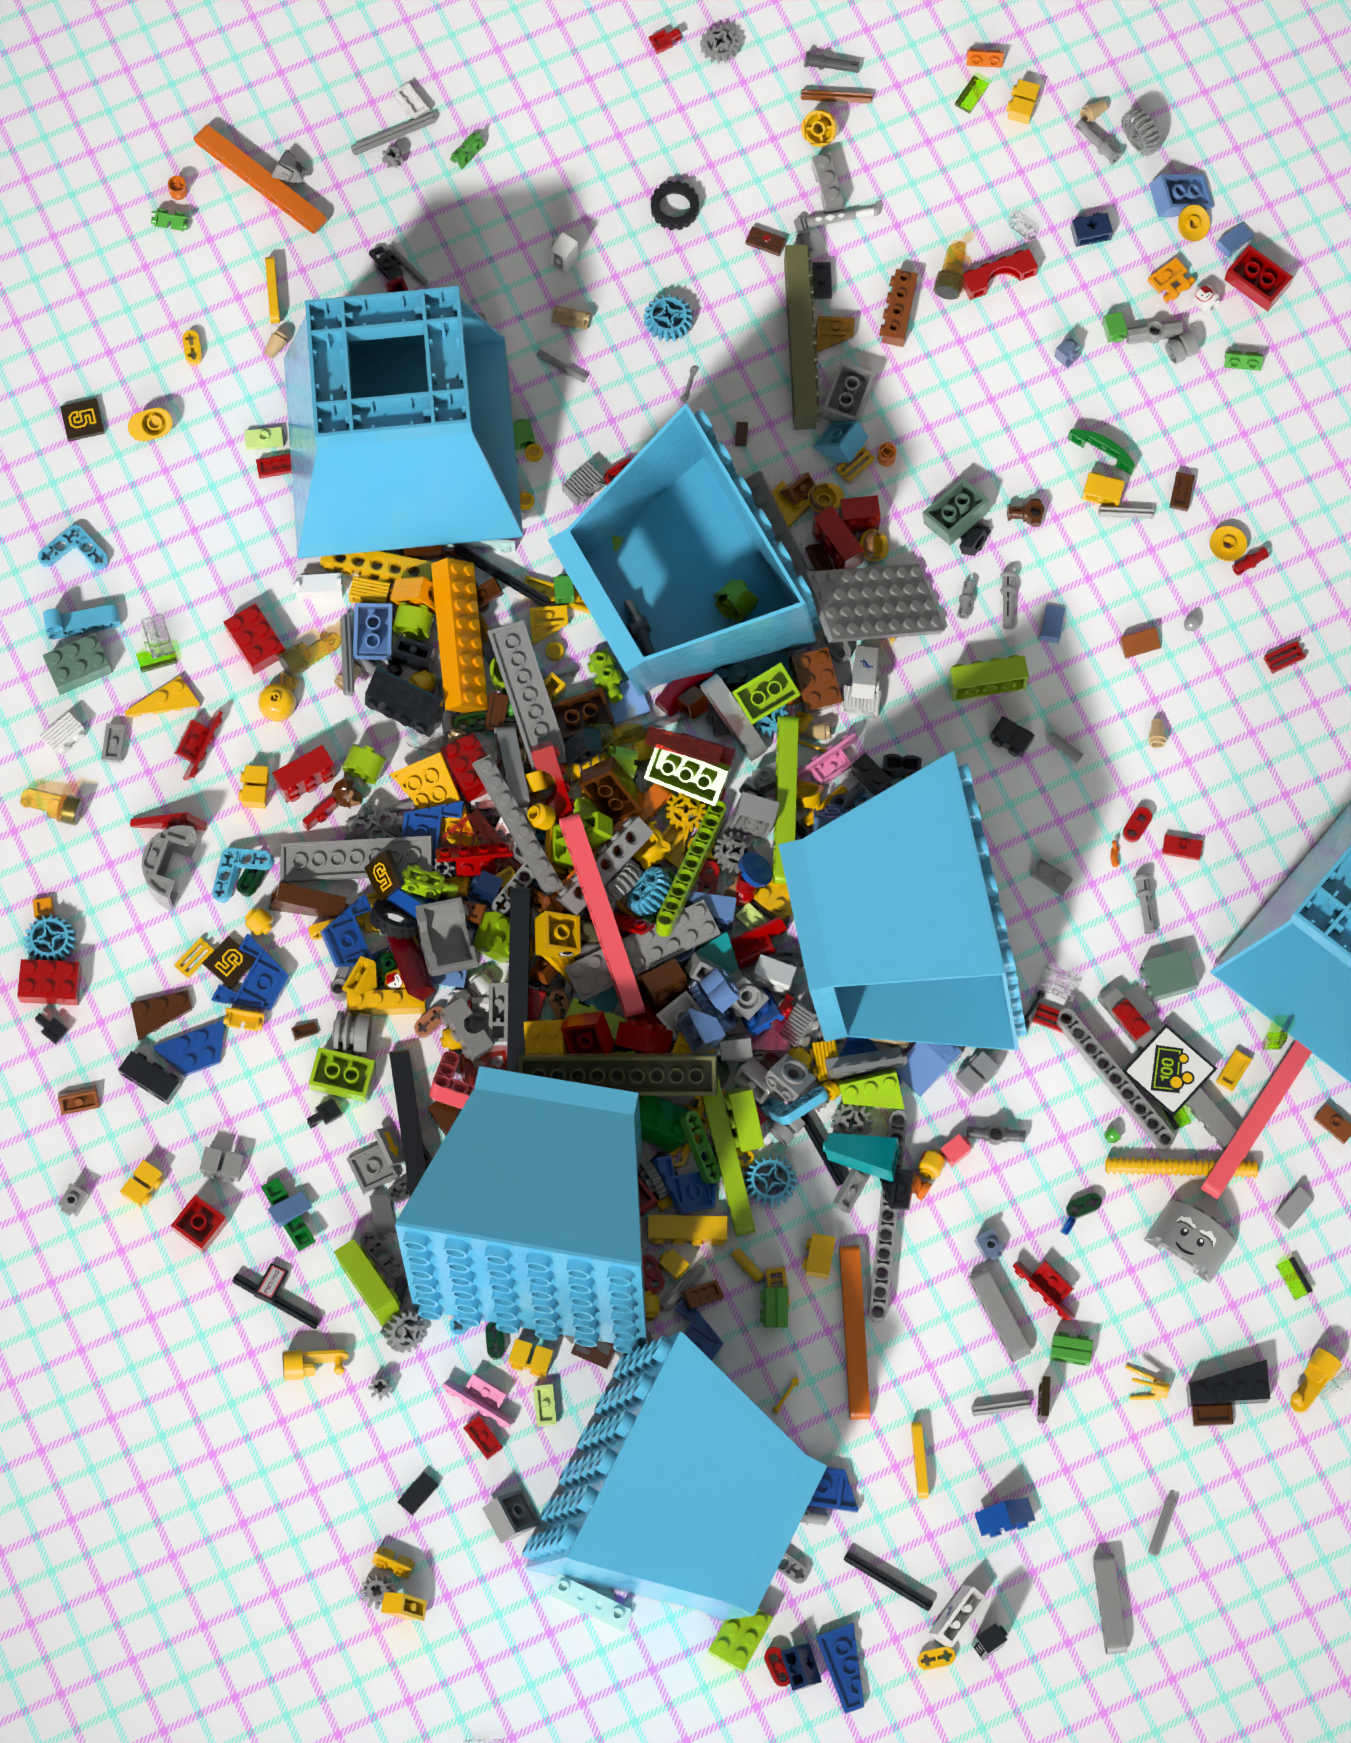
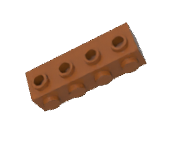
M896 269L895 276H891L889 286L893 288L892 292L887 294L886 303H889V307L884 309L883 319L886 321L885 325H881L879 336H882V343L903 347L918 273Z

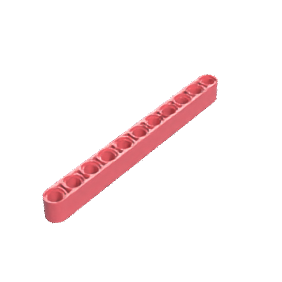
M576 813L560 818V828L625 1018L645 1013V1007L580 815Z
M1297 1040L1201 1187L1202 1191L1215 1199H1219L1240 1163L1248 1154L1311 1056L1312 1051Z

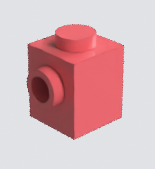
M958 1134L940 1149V1152L949 1165L953 1167L970 1154L971 1143L966 1137L962 1138Z

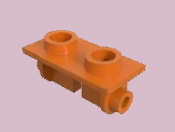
M967 49L966 66L1002 68L1004 52L1000 51V49L983 51V49Z

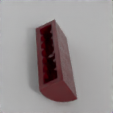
M713 671L674 680L655 699V705L666 715H675L680 710L677 698L693 686L701 689L700 685L714 675Z
M417 935L409 939H397V937L393 936L392 938L388 936L387 938L407 994L424 1001L436 991V987L428 972Z

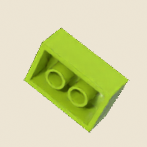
M782 662L732 691L751 724H754L801 695Z
M318 1047L308 1083L310 1090L367 1103L376 1070L375 1060Z
M749 1086L725 1091L726 1096L723 1098L727 1110L730 1111L728 1119L730 1127L734 1129V1134L732 1135L735 1147L741 1152L765 1147L752 1089Z
M758 1609L755 1616L725 1620L709 1648L708 1654L744 1673L774 1617Z

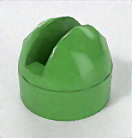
M1113 1126L1105 1131L1104 1136L1109 1143H1115L1121 1139Z

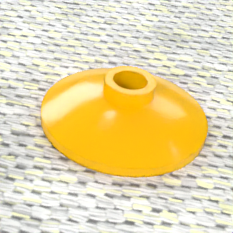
M1198 205L1185 207L1178 217V229L1182 237L1188 241L1196 242L1202 240L1207 235L1210 228V219L1206 210Z
M1223 526L1216 529L1210 538L1212 553L1223 561H1235L1241 558L1247 548L1245 535L1241 530L1233 526ZM1229 544L1231 548H1225L1224 545Z

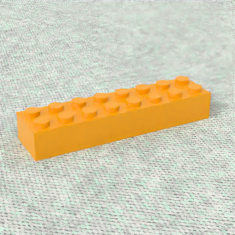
M445 558L431 563L445 710L461 713L483 711L488 708L474 563Z

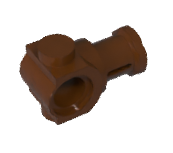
M1037 498L1031 499L1028 503H1023V506L1007 504V521L1022 519L1023 522L1032 527L1041 526L1045 511L1044 505ZM1035 510L1038 511L1040 514L1034 515L1031 511Z

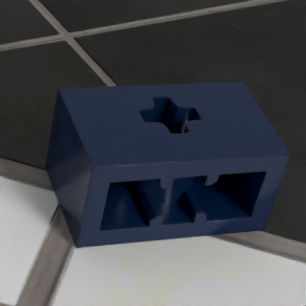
M1095 213L1088 217H1076L1072 220L1070 227L1076 247L1109 241L1113 234L1108 213Z
M482 870L480 875H475L468 888L471 890L469 897L490 906L502 885L503 879Z
M810 1643L797 1645L780 1652L793 1691L809 1688L822 1682Z

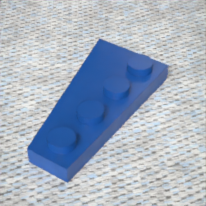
M854 1622L816 1636L844 1714L864 1707Z

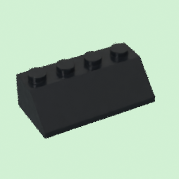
M379 667L375 669L365 692V706L384 714L387 718L400 722L403 726L416 730L420 734L431 737L442 722L443 699Z

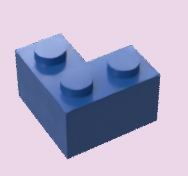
M1028 1497L1002 1501L974 1513L981 1536L990 1535V1538L1002 1535L1001 1531L1003 1530L1009 1532L1015 1529L1022 1530L1028 1528V1523L1036 1521Z

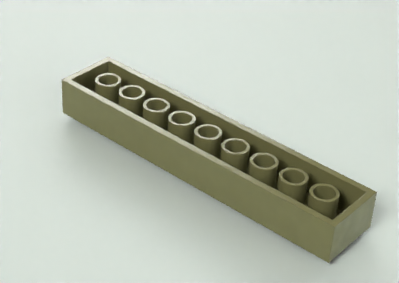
M807 244L785 245L784 272L794 430L816 429V423L820 422L821 406L819 404L820 389L818 387L819 373L817 369L818 356L816 352L817 340L815 335L816 323L814 319L815 307L813 302L811 251H808Z
M717 1053L521 1054L518 1057L519 1073L637 1092L639 1096H716L718 1093Z

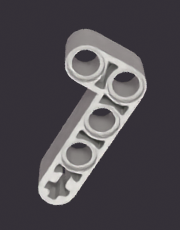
M516 843L513 846V857L522 866L491 905L492 912L497 911L504 916L510 910V896L507 890L509 888H528L535 879L523 855H519L516 852L518 847ZM525 873L529 876V880L523 882L520 880L519 875ZM505 899L506 903L504 904L503 909H500L498 911L496 909L497 905H500Z

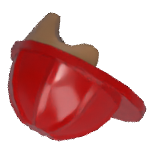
M740 871L738 877H733L735 883L726 888L724 895L735 897L736 906L746 905L751 902L756 892V887L748 884L743 879L742 871Z

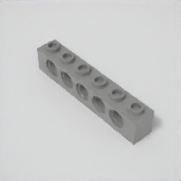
M639 816L628 817L622 823L623 827L613 833L610 841L606 845L600 846L596 851L598 854L594 859L604 886L653 835L654 832ZM628 832H630L632 835V840L630 842H628L626 839V835ZM615 846L619 848L617 856L613 852ZM603 859L606 861V868L604 870L600 865ZM575 873L571 877L572 881L570 884L563 886L558 891L559 895L555 898L570 915H578L586 906ZM576 887H579L581 891L579 897L575 895Z

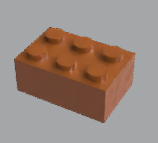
M828 647L791 656L789 661L796 686L801 693L800 699L803 712L811 713L841 705L843 700Z

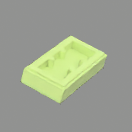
M282 427L244 430L246 450L284 447Z

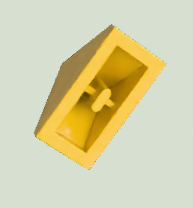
M362 956L359 957L342 987L343 991L356 996L377 988L376 962Z

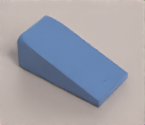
M1241 223L1217 241L1216 247L1226 257L1230 258L1255 235Z
M1046 604L1040 640L1059 643L1065 608Z
M301 1191L267 1210L277 1227L281 1228L310 1210L312 1206Z

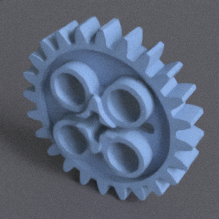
M692 980L689 983L690 992L693 994L696 1003L701 1007V1010L717 1018L719 1023L723 1025L725 1032H729L736 1027V1016L729 1007L722 1013L712 1004L708 995L701 987L700 982Z

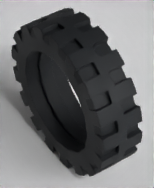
M678 180L676 182L667 181L666 184L662 183L659 185V188L654 190V194L651 197V214L655 218V222L661 224V227H667L669 230H682L683 227H689L690 223L696 220V216L699 213V197L695 193V189L689 187V184H683ZM680 194L689 200L690 209L682 216L671 217L661 211L660 202L667 195Z
M377 899L374 902L369 918L370 923L374 924L373 927L376 930L379 929L382 934H388L389 937L393 938L394 936L397 939H409L416 936L419 931L417 919L393 905L387 899L381 902ZM384 913L399 915L408 922L394 921Z

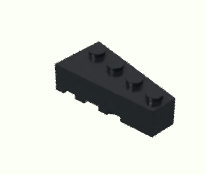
M788 648L713 669V674L720 676L733 695L732 691L782 662L790 675Z
M1267 1359L1189 1383L1186 1387L1188 1407L1268 1403L1271 1398Z

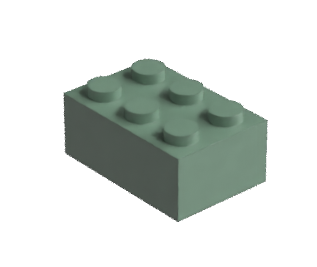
M962 477L922 512L924 524L951 546L990 512L989 499Z
M95 633L43 655L59 695L112 673Z

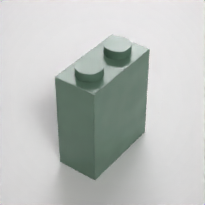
M1187 949L1144 960L1141 963V968H1139L1140 977L1145 979L1147 985L1145 986L1146 995L1151 997L1152 1002L1194 991L1199 985Z

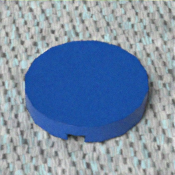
M750 851L739 859L738 867L739 869L741 868V875L748 884L756 888H763L771 882L773 876L772 869L763 856Z

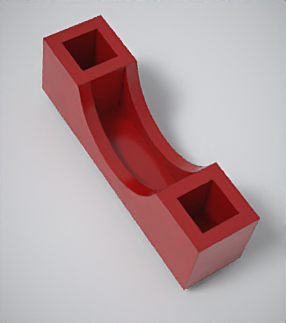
M1030 249L1018 250L1014 255L1003 256L993 263L988 262L975 270L969 269L962 274L961 283L969 300H973L987 294L988 283L993 277L1008 274L1022 281L1037 275L1038 265Z
M550 740L529 747L536 770L548 772L555 779L554 790L545 799L546 805L555 811V822L559 821L560 818L570 816V814H573V809H575L574 800L568 797L567 792L571 790L568 781H564L562 774H565L563 764H558L557 757L560 756L557 745L553 746Z

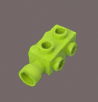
M607 649L597 650L589 654L590 662L587 663L590 673H594L596 676L593 678L596 688L602 687L603 692L607 691L606 695L610 703L621 701L623 694L618 687H620L622 676L619 669L615 670L614 668L616 663L613 655H609Z
M408 865L406 870H402L401 875L405 882V885L401 887L402 890L437 901L440 893L447 895L451 899L456 897L459 885L452 882L451 884L445 883V877L441 876L439 872L424 871L418 865Z

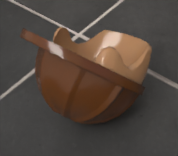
M344 771V778L335 783L332 794L333 799L338 805L351 809L353 806L362 804L363 798L361 792L352 787L354 780H349L347 771Z

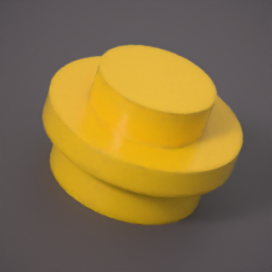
M538 444L528 445L525 449L526 459L531 462L541 460L543 457L542 447Z
M529 492L519 494L520 508L522 510L531 509L535 504L534 496Z

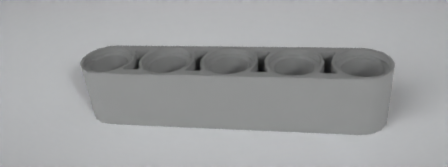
M715 674L700 685L702 691L747 758L753 761L768 750L767 746L720 676Z
M515 726L495 727L494 739L502 777L519 808L527 807L529 809V793Z
M984 1268L968 1276L975 1294L1011 1361L1015 1362L1031 1354V1350L988 1269Z
M1114 1554L1093 1556V1567L1106 1655L1127 1653Z

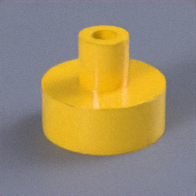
M827 1080L821 1085L825 1087L829 1095L828 1100L833 1101L840 1095L838 1081Z

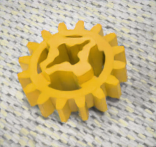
M678 793V797L672 795V801L668 800V807H665V813H667L665 819L670 820L669 825H676V831L682 828L684 833L687 828H689L690 832H693L694 826L698 829L706 813V805L701 804L702 801L682 795V793Z

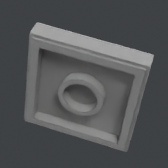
M379 1144L347 1158V1162L363 1195L399 1178L394 1166H388Z

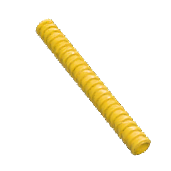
M1107 1156L1105 1172L1107 1174H1110V1172L1122 1174L1123 1172L1125 1175H1128V1173H1131V1175H1134V1173H1137V1175L1141 1173L1143 1175L1147 1173L1149 1175H1153V1173L1159 1175L1160 1173L1162 1176L1165 1174L1171 1176V1174H1174V1176H1177V1174H1180V1176L1192 1174V1176L1198 1175L1201 1177L1204 1175L1207 1177L1219 1159L1217 1161H1214V1159L1210 1161L1208 1159L1204 1161L1202 1159L1198 1161L1192 1159L1190 1161V1159L1184 1160L1183 1158L1177 1160V1158H1174V1160H1171V1158H1168V1160H1165V1158L1153 1160V1158L1147 1159L1146 1157L1143 1159L1140 1157L1137 1159L1131 1157V1159L1128 1157L1116 1159V1157L1110 1158V1156ZM1242 1160L1233 1176L1235 1178H1238V1176H1241V1178H1244V1176L1256 1178L1258 1176L1257 1161L1251 1162L1248 1160L1245 1162Z

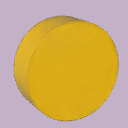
M557 641L547 644L545 648L546 657L551 661L562 659L564 656L563 645Z

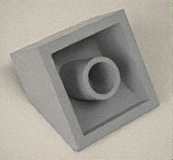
M523 1488L499 1496L482 1508L500 1543L515 1539L541 1524Z

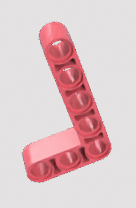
M446 1051L443 1053L429 1095L435 1101L462 1109L475 1086L454 1079L460 1057L453 1051Z

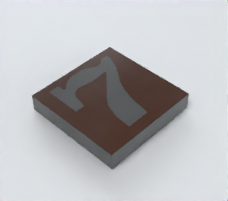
M598 1341L596 1347H585L575 1343L571 1354L608 1369L616 1350L613 1349L614 1343Z

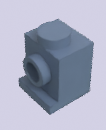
M1068 336L1056 348L1054 357L1066 368H1069L1080 357L1078 353L1080 345Z
M993 1228L975 1237L974 1242L986 1261L990 1259L995 1261L1002 1256L1004 1247ZM992 1242L994 1247L989 1248L987 1243Z

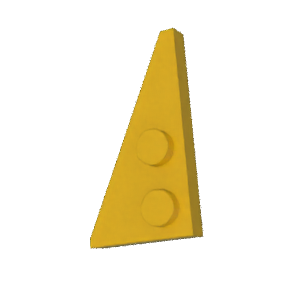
M178 676L124 712L127 717H137L147 713L158 714L171 710L179 711L182 708H199L200 703L183 679Z

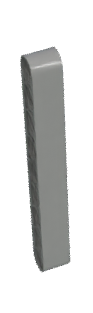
M1068 1008L1061 1010L1057 1016L1056 1024L1063 1031L1064 1035L1155 1146L1160 1150L1169 1149L1175 1140L1171 1129L1074 1011ZM1066 1015L1070 1017L1071 1022H1063L1061 1016ZM1078 1030L1082 1032L1083 1037L1077 1038L1073 1032ZM1086 1046H1093L1095 1048V1052H1088L1086 1050ZM1098 1061H1105L1108 1067H1100ZM1115 1075L1119 1077L1120 1082H1112L1110 1076ZM1123 1091H1130L1132 1097L1126 1098L1123 1095ZM1135 1106H1142L1145 1112L1138 1113ZM1148 1121H1154L1157 1124V1128H1150ZM1160 1136L1168 1137L1169 1143H1162Z

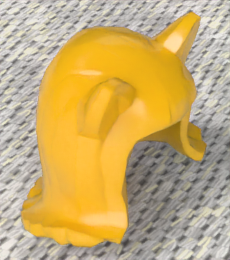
M654 820L646 824L654 832L653 835L632 856L634 860L641 863L645 870L647 868L650 869L652 865L662 863L667 852L672 849L670 843L665 841L662 833L654 827L657 824Z

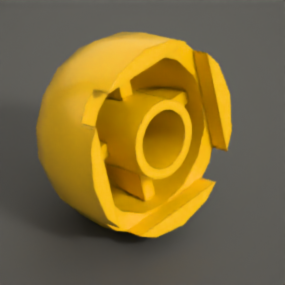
M826 110L810 112L801 123L803 138L811 143L810 145L816 147L830 144L838 134L837 119Z
M279 683L269 684L264 687L258 698L259 710L265 718L274 722L285 721L291 717L297 704L291 689Z

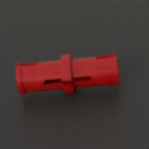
M1262 547L1251 555H1246L1240 562L1232 565L1234 573L1239 576L1250 568H1255L1259 562L1269 557L1267 549Z

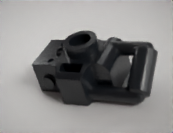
M382 246L369 250V255L374 260V265L389 282L403 276V270L399 267L400 260L394 254L390 255Z
M978 521L960 537L961 544L959 547L961 553L975 556L977 552L982 550L984 542L987 541V537L991 533L990 527Z
M708 700L709 714L706 715L707 724L712 725L713 735L730 734V731Z

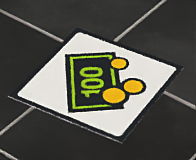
M1165 1024L1126 1066L1123 1072L1174 1117L1218 1068L1171 1027Z

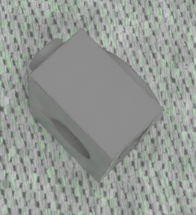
M737 969L729 980L739 988L738 994L740 998L731 1007L734 1008L732 1011L741 1018L743 1016L749 1021L767 1002L769 996L759 985L741 970Z
M748 1032L728 1034L715 1047V1053L725 1062L747 1061L753 1057L751 1038Z
M786 1053L769 1069L763 1081L791 1104L811 1088L816 1077L807 1070L802 1062L793 1059Z

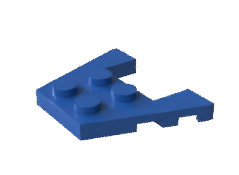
M458 801L404 812L401 837L432 836L433 866H435V849H439L442 817L462 819L464 802ZM453 861L451 863L452 867H456V861ZM445 865L440 866V870H443V872L448 868ZM456 869L451 872L453 876H455Z
M366 894L360 896L320 931L335 967H354L360 956L374 961L380 952L389 950L387 947L371 954L355 917L372 910Z
M247 933L239 949L255 957V962L238 993L219 984L211 1000L218 1003L272 1011L290 976Z
M712 1148V1151H713L714 1156H715V1158H716L715 1149ZM703 1151L701 1153V1158L705 1162L707 1160V1155ZM671 1155L653 1159V1163L679 1214L715 1208L717 1183L706 1184L699 1172L675 1175Z
M682 1298L675 1311L691 1321L684 1334L712 1361L723 1346V1342L701 1316L697 1308L688 1310Z

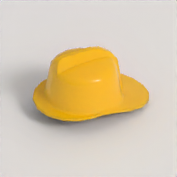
M152 408L138 412L128 422L130 435L138 441H149L163 437L172 428V418L162 408Z
M808 781L797 782L796 803L800 808L818 809L821 802V792L824 790V787Z

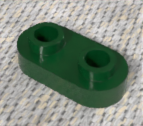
M477 711L457 716L453 722L454 729L465 731L466 735L485 731V723L479 724L478 721H485L487 712ZM465 724L466 728L462 729L460 725Z
M245 868L237 882L238 892L245 897L253 895L264 878L266 870L258 871L257 869Z
M389 950L380 952L374 960L376 962V977L380 976L377 979V987L384 984L386 973L393 970L397 964L393 952Z

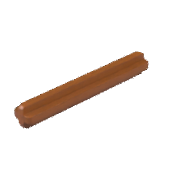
M802 89L801 99L870 104L872 102V93Z

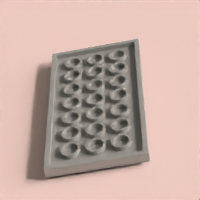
M918 564L808 571L802 575L812 593L811 596L814 600L816 612L829 643L941 634L945 631Z

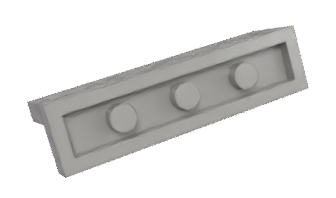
M897 1047L830 1058L824 1062L828 1080L891 1068H903L908 1059L907 1056H902L901 1048Z

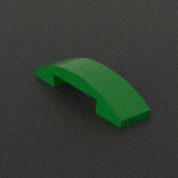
M1071 429L1067 438L1069 441L1084 448L1086 443H1089L1117 459L1115 467L1132 476L1135 469L1133 460L1114 441L1088 430Z
M278 1177L261 1186L271 1206L289 1198ZM301 1216L283 1226L298 1252L316 1243Z

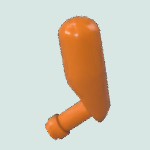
M1116 840L1112 841L1113 847L1110 854L1113 867L1119 866V847L1116 845Z

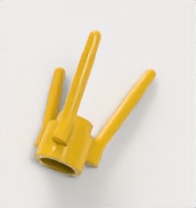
M1129 1365L1125 1366L1126 1369L1153 1381L1148 1382L1132 1378L1133 1382L1150 1386V1392L1154 1395L1130 1396V1400L1160 1401L1161 1398H1167L1169 1383Z

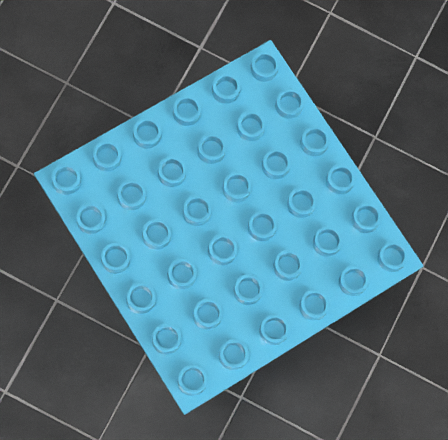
M459 286L305 300L306 315L284 357L298 559L523 537L505 337L460 298Z
M687 403L677 411L567 529L548 539L639 697L658 685L673 682L674 680L712 672L713 669L786 648H788L789 652L817 644L815 632L822 629L809 587L801 575H796L793 570L794 566L791 563L792 559L782 542L777 543L775 540L772 526L761 508L757 510L749 486L742 475L737 476L736 469L732 463L733 460L724 444L717 442L716 435L712 430L713 426L702 408L692 413ZM612 536L623 537L621 546L615 552ZM742 579L747 584L749 591L757 596L759 602L756 604V608L740 623H733L734 619L731 617L729 619L725 618L715 605L717 599H713V596L730 580L738 581ZM630 599H634L638 611L643 616H646L651 628L650 640L655 652L646 656L639 640L632 637L627 625L629 616L623 603Z
M954 751L939 758L803 839L778 844L808 987L825 1042L845 1037L1016 1051L1019 1050L1017 1037L1027 1035L1014 957L1009 945L1006 923L1000 906L994 872H992L989 850L983 833L969 764L957 765Z
M1351 804L1210 971L1213 976L1279 1028L1287 1032L1293 1039L1312 1051V1054L1349 1083H1351Z
M479 1066L474 1090L395 1223L413 1308L418 1310L420 1317L429 1320H440L442 1314L457 1316L458 1323L469 1327H478L481 1321L495 1322L496 1329L499 1331L516 1334L519 1332L520 1327L533 1329L537 1337L545 1340H557L559 1334L574 1337L576 1344L585 1347H596L598 1341L614 1343L613 1349L628 1354L630 1351L635 1352L638 1347L643 1348L647 1343L638 1179L643 1153L639 1093Z
M678 1332L668 1338L662 1335L658 1341L654 1339L650 1345L646 1343L642 1349L638 1347L635 1352L630 1351L627 1356L622 1355L616 1364L612 1376L619 1379L616 1388L612 1387L609 1392L605 1390L600 1396L594 1411L602 1416L598 1424L593 1423L591 1427H585L576 1445L577 1448L584 1451L580 1460L575 1459L573 1463L569 1461L566 1464L558 1480L559 1484L565 1486L562 1495H557L555 1499L551 1497L541 1513L540 1519L547 1522L543 1533L539 1531L537 1535L532 1534L524 1546L521 1555L529 1559L525 1569L555 1577L559 1573L573 1581L698 1609L719 1621L755 1616L827 1465L806 1455L684 1333Z

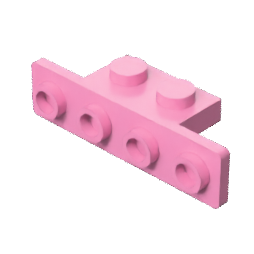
M855 733L852 735L847 734L836 746H829L824 754L813 757L805 767L800 766L797 768V782L811 773L816 781L824 787L850 769L852 762L843 751L857 741V735Z
M472 1374L465 1389L450 1379L443 1383L442 1387L446 1389L445 1391L449 1395L461 1398L464 1404L479 1409L482 1415L492 1417L500 1426L510 1428L515 1423V1419L499 1410L508 1393L478 1374Z

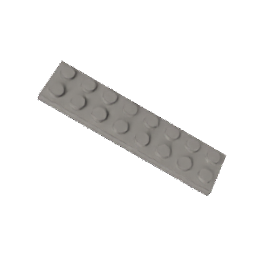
M524 620L487 631L532 771L539 770L535 768L529 747L550 740L553 746L557 745L560 754L557 757L558 764H567L565 745Z
M414 836L280 843V881L283 883L369 878L364 867L386 850L391 851L400 873H402L403 869L406 870L408 865H418L422 870L431 872L433 871V837Z
M703 899L683 909L670 936H659L655 931L656 923H654L655 927L646 934L633 933L623 938L622 942L633 974L636 976L721 935ZM602 949L564 967L581 1003L614 987Z

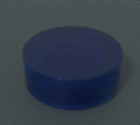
M1069 1215L1063 1223L1060 1232L1068 1235L1076 1222V1218Z

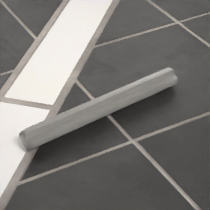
M429 113L358 142L351 146V150L354 155L361 154L435 123V116L433 113Z
M342 615L340 618L343 694L345 696H353L355 691L351 617L349 615Z

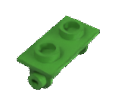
M480 133L470 134L462 143L464 148L459 146L451 154L450 160L453 163L457 162L460 169H463L485 146Z
M157 208V212L151 211V213L155 214V217L151 218V224H154L155 227L167 228L169 221L171 222L170 229L179 231L188 229V223L185 222L186 219L190 220L191 218L186 217V213L175 211V215L168 214V210Z
M1231 349L1225 351L1224 368L1261 371L1263 356L1259 352H1245V354H1242V351Z

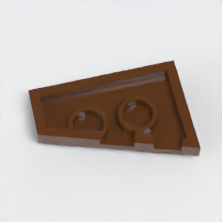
M188 990L131 1003L139 1041L152 1032L158 1031L169 1022H173L192 1011Z

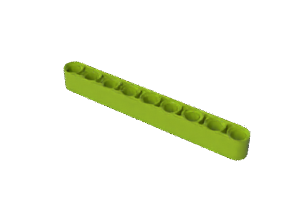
M778 716L775 800L780 802L774 823L773 884H787L778 844L795 841L799 721L798 717Z
M719 801L716 806L709 805L657 915L655 931L661 937H668L672 934L720 832L726 813V805L722 801Z
M718 1078L717 1095L702 1096L735 1235L738 1237L755 1233L756 1230Z

